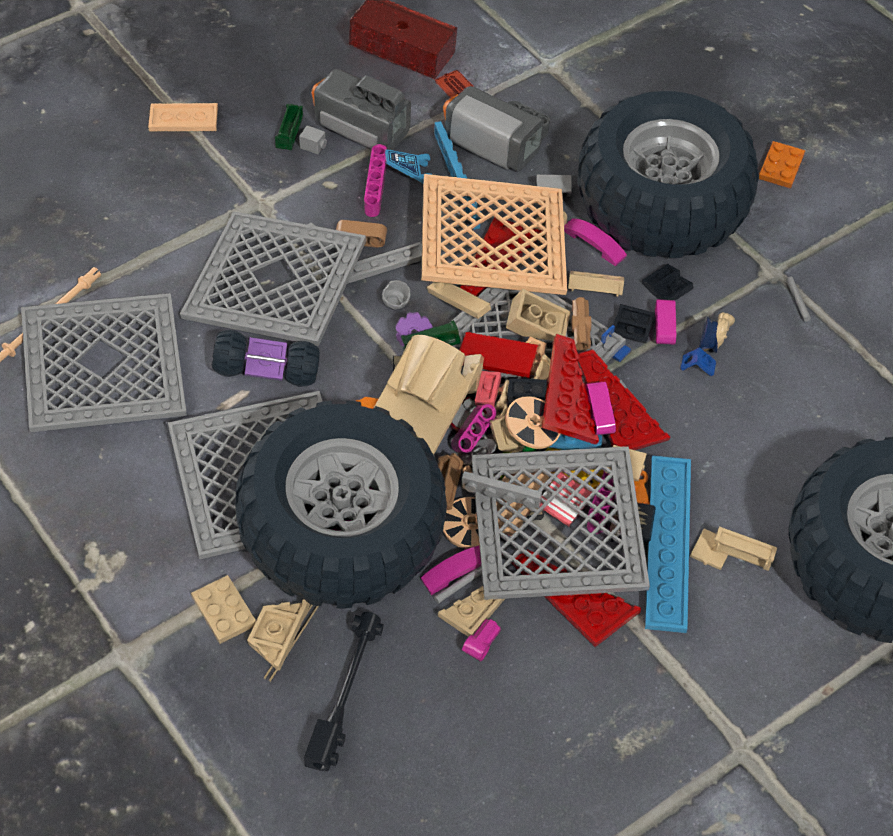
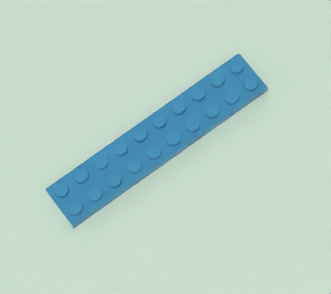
M652 456L650 505H654L656 510L651 541H648L647 571L650 588L646 590L645 629L687 632L691 459Z

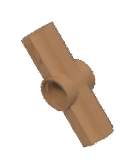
M579 297L572 302L573 316L571 327L574 333L576 349L578 351H586L591 346V316H589L588 300Z

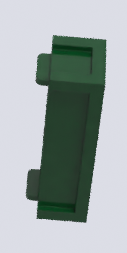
M286 104V112L278 136H275L276 148L293 149L304 116L303 106Z
M454 320L451 323L407 336L401 335L404 344L403 350H405L408 342L414 335L430 336L444 341L451 346L461 343L458 327Z

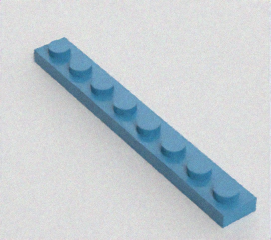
M435 122L434 136L451 177L467 179L466 174L462 172L461 162L458 163L457 152L453 151L452 140L448 139V134L442 122ZM470 196L462 197L467 202L472 199ZM477 202L471 204L476 209L478 208ZM468 207L465 208L467 214L472 212ZM477 214L472 216L475 221L481 219ZM480 224L474 227L473 230L480 229Z

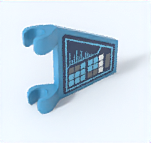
M385 150L386 164L423 184L424 174H421L419 164L426 167L428 161H430L429 154L414 155Z

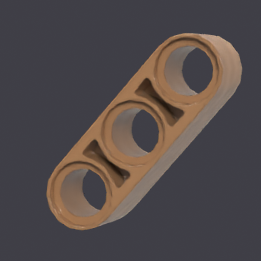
M340 220L336 227L338 231L366 235L367 241L364 246L379 248L385 244L387 228L382 224Z

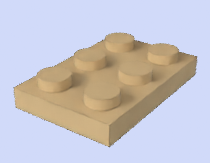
M228 575L191 593L192 599L219 644L254 627L256 620Z

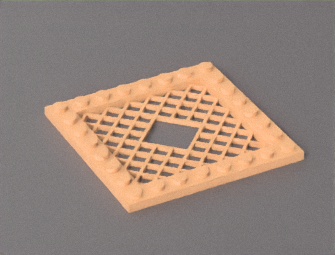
M424 174L421 280L511 290L525 289L531 292L566 295L567 276L562 189ZM452 194L454 198L450 200L445 195ZM470 196L472 199L467 202L462 197ZM441 198H442L446 203H444V204L441 205ZM481 198H487V199L490 200V201L487 202V203H484V202H482L480 199H481ZM459 200L463 205L458 207L454 202ZM498 200H505L507 203L501 205ZM477 202L481 206L476 209L471 204ZM515 202H522L524 205L519 207ZM538 203L542 207L536 209L532 204ZM495 204L498 209L492 210L489 206ZM450 205L455 210L449 212L445 207ZM510 205L516 209L512 213L506 209ZM468 207L472 212L467 214L463 209ZM528 207L533 212L528 214L524 211V209ZM486 209L489 214L485 216L480 211ZM441 211L444 212L446 215L441 217ZM503 211L507 214V216L502 218L497 213ZM459 212L464 217L458 219L454 214ZM519 212L525 216L521 220L515 216ZM477 214L481 219L475 221L472 216ZM537 214V215L540 216L542 219L539 220V221H536V220L533 218V216H535V215ZM492 216L496 217L517 234L495 249L471 230ZM449 217L455 221L451 225L445 221ZM512 218L516 223L511 225L506 220ZM467 219L472 223L468 227L463 223ZM530 220L533 225L529 227L524 222ZM441 223H442L446 228H444V229L441 230ZM460 225L463 230L458 232L453 227ZM521 225L525 230L520 232L515 227ZM538 227L542 232L537 234L533 229ZM450 230L455 235L449 237L445 234V232ZM468 232L472 237L467 239L463 234ZM529 232V233H531L534 237L531 238V239H528V238L525 236V234ZM441 236H442L444 239H446V240L443 241L442 243H441ZM458 237L464 241L459 245L453 241ZM521 238L525 241V243L520 245L515 240ZM475 239L481 243L477 247L471 243ZM537 239L543 243L539 247L533 243ZM450 243L455 248L449 250L445 247V245ZM512 243L517 248L511 250L509 247H507V245ZM468 245L472 250L467 252L462 247ZM530 245L535 250L529 252L525 247ZM486 247L490 252L485 254L480 249ZM503 248L508 254L503 256L498 251ZM441 249H442L444 252H446V253L443 254L442 256H441ZM458 250H459L462 254H464L463 256H461V257H459V258H458L455 254H453L454 252H456V251H458ZM520 250L526 254L522 258L516 254ZM477 252L482 257L476 260L472 254ZM539 252L544 257L539 260L534 254ZM495 254L500 259L493 261L490 256ZM450 256L455 261L448 263L445 258ZM513 256L517 261L511 263L507 258ZM530 257L535 263L529 265L525 260ZM468 258L472 263L467 265L462 260ZM487 260L490 265L485 267L480 262ZM503 261L508 265V267L503 269L498 264ZM521 263L526 269L521 271L516 266ZM538 265L544 269L540 273L534 269Z

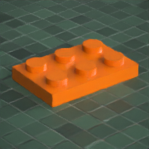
M773 141L760 171L759 179L792 188L805 150Z

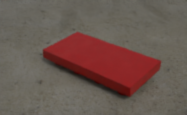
M466 332L459 351L464 353L465 356L481 354L484 357V370L529 378L539 347L537 344Z

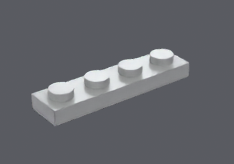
M464 471L462 477V488L469 492H479L488 497L501 498L510 503L516 502L529 508L539 509L541 491Z

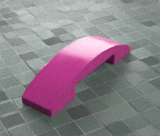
M574 218L564 225V232L574 239L579 236L601 251L602 258L614 266L626 258L627 254L621 246L595 225Z
M479 545L449 557L423 575L421 581L428 592L432 595L448 587L450 581L480 567Z

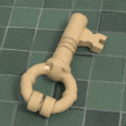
M506 380L504 386L498 389L497 395L501 394L494 408L496 412L499 409L503 410V412L496 415L494 419L506 415L509 380Z

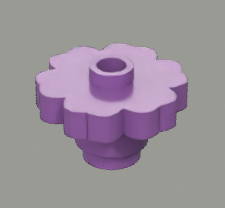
M409 312L406 318L401 317L396 324V330L398 331L396 338L400 345L404 346L401 335L407 336L431 329L432 324L428 317H421L418 312Z

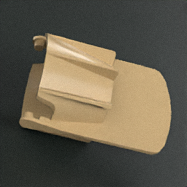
M414 335L408 342L401 359L387 381V385L375 406L390 411L391 417L396 420L403 419L413 427L417 437L424 438L434 455L467 393L480 375L483 364L480 362L477 364L472 363L470 369L473 372H468L466 377L462 376L461 369L465 359L464 353L439 339L426 335Z

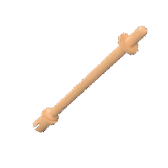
M93 267L86 275L80 276L78 284L55 304L68 303L81 290H88L91 284L101 277L100 271L93 275L98 270ZM23 333L10 344H2L3 350L0 352V362L8 355L11 357L16 355L14 350L23 343Z

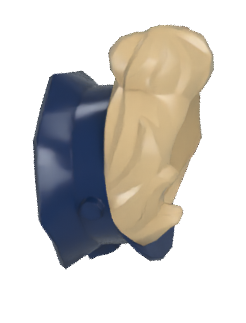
M724 312L719 314L717 321H713L707 316L699 347L704 351L712 349L716 354L724 339L727 338L726 333L729 331L730 326L734 324L735 318Z

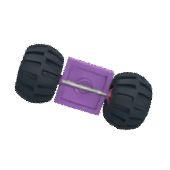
M224 330L216 336L212 368L222 376L231 377L239 375L243 370L245 359L244 375L282 381L284 366H286L285 379L287 382L298 387L312 385L316 381L320 350L313 343L308 341L292 343L288 350V356L285 358L287 343L250 337L248 352H246L247 339L240 332Z

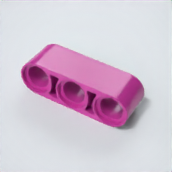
M657 299L655 306L656 344L675 345V300Z
M606 382L586 384L591 406L590 414L595 422V434L615 433V419Z
M478 405L473 409L451 441L452 449L455 452L466 453L473 450L489 427V421L494 420L496 416V410L492 405ZM483 409H485L487 412L485 418L482 415ZM473 424L476 426L475 433L471 430ZM462 439L465 441L464 448L460 445Z

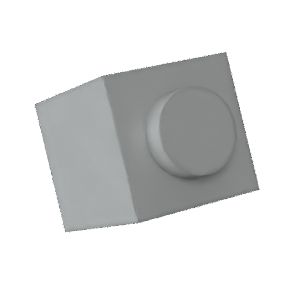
M306 126L299 136L300 149L319 154L326 147L325 131Z

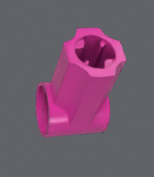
M485 619L476 633L467 638L462 651L478 661H482L487 655L491 643L500 633L501 628L495 621Z

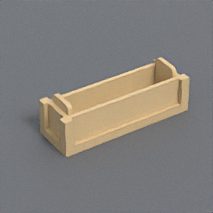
M570 271L568 289H572V291L580 289L617 294L616 297L623 293L624 277Z
M719 527L711 550L725 553L769 571L771 562L773 563L777 547Z

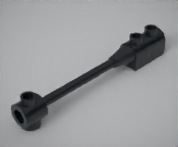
M363 612L361 616L355 615L352 631L359 637V641L336 706L332 709L327 720L317 719L304 755L305 767L319 771H329L330 766L336 767L339 753L335 752L337 746L343 747L346 734L342 733L344 706L367 641H373L376 635L381 636L384 628L381 618L374 613Z

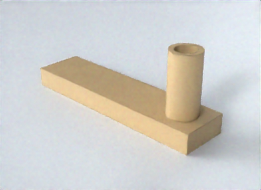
M433 282L427 287L428 293L477 319L491 310L490 303L451 283Z

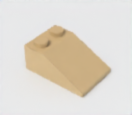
M522 289L512 299L506 328L521 336L554 341L556 334L566 336L570 311Z

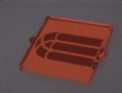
M458 70L448 74L445 73L444 76L435 79V82L450 98L462 92L466 87H473Z

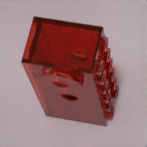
M365 0L350 19L349 45L436 79L455 53L458 28L389 0Z

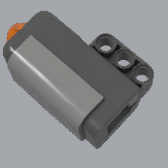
M335 69L312 88L311 93L315 106V117L320 121L321 125L365 147L372 149L373 146L381 144L386 146L387 150H394L409 132L411 101L405 99L400 90L372 77L364 76L361 79L341 69Z
M466 87L443 105L445 130L452 143L504 169L511 168L517 172L521 171L539 152L542 140L548 135L550 118L547 115L518 101H509L507 103L476 87Z

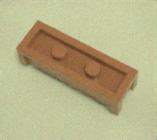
M455 453L438 458V468L442 472L446 486L447 510L452 509L463 461Z

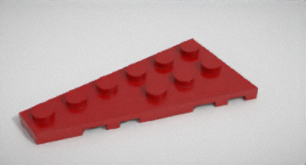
M494 217L483 240L495 249L517 234ZM521 225L515 227L520 232L525 230ZM533 229L537 234L542 232V230ZM529 232L525 234V236H526L528 239H531V238L534 237V236H533L531 233H529ZM521 238L515 240L520 245L525 243V241ZM512 243L507 245V247H509L511 250L517 248ZM486 247L480 249L485 254L490 252ZM503 248L498 251L503 256L508 254ZM521 250L516 253L520 257L523 256ZM477 253L475 259L477 260L482 256ZM495 254L490 256L493 261L500 259ZM513 256L507 258L511 263L517 261ZM487 260L480 262L485 267L490 265ZM503 261L498 264L503 269L508 267V265ZM461 285L460 288L478 297L487 287Z
M556 334L553 341L542 428L596 445L599 442V438L595 434V422L590 414L591 406L585 383L582 381V369H579L577 361L579 357L574 339Z
M594 350L578 354L579 359L577 361L579 369H582L585 383L606 382L616 425L615 433L607 434L612 447L616 445L629 447L631 450H638L670 440L669 434L665 433L659 427V423L650 417L645 407L628 388H625L620 383V379L610 372L606 363Z
M522 553L515 559L524 564L529 557ZM540 555L536 556L543 563L547 560ZM532 560L526 567L535 572L540 566ZM512 562V565L518 570L520 567ZM551 563L547 565L553 571L559 568ZM563 568L559 573L568 572L567 569ZM543 569L539 574H550V573L547 572L545 569ZM522 570V575H529L527 572ZM608 593L544 596L594 647L598 646L641 612L640 607L636 605L633 607L624 602L625 600L619 596L616 598Z

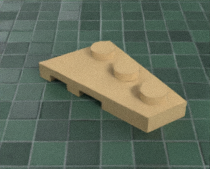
M482 586L462 601L458 600L453 603V606L439 611L438 617L469 637L476 633L485 619L488 620L505 599L484 600Z

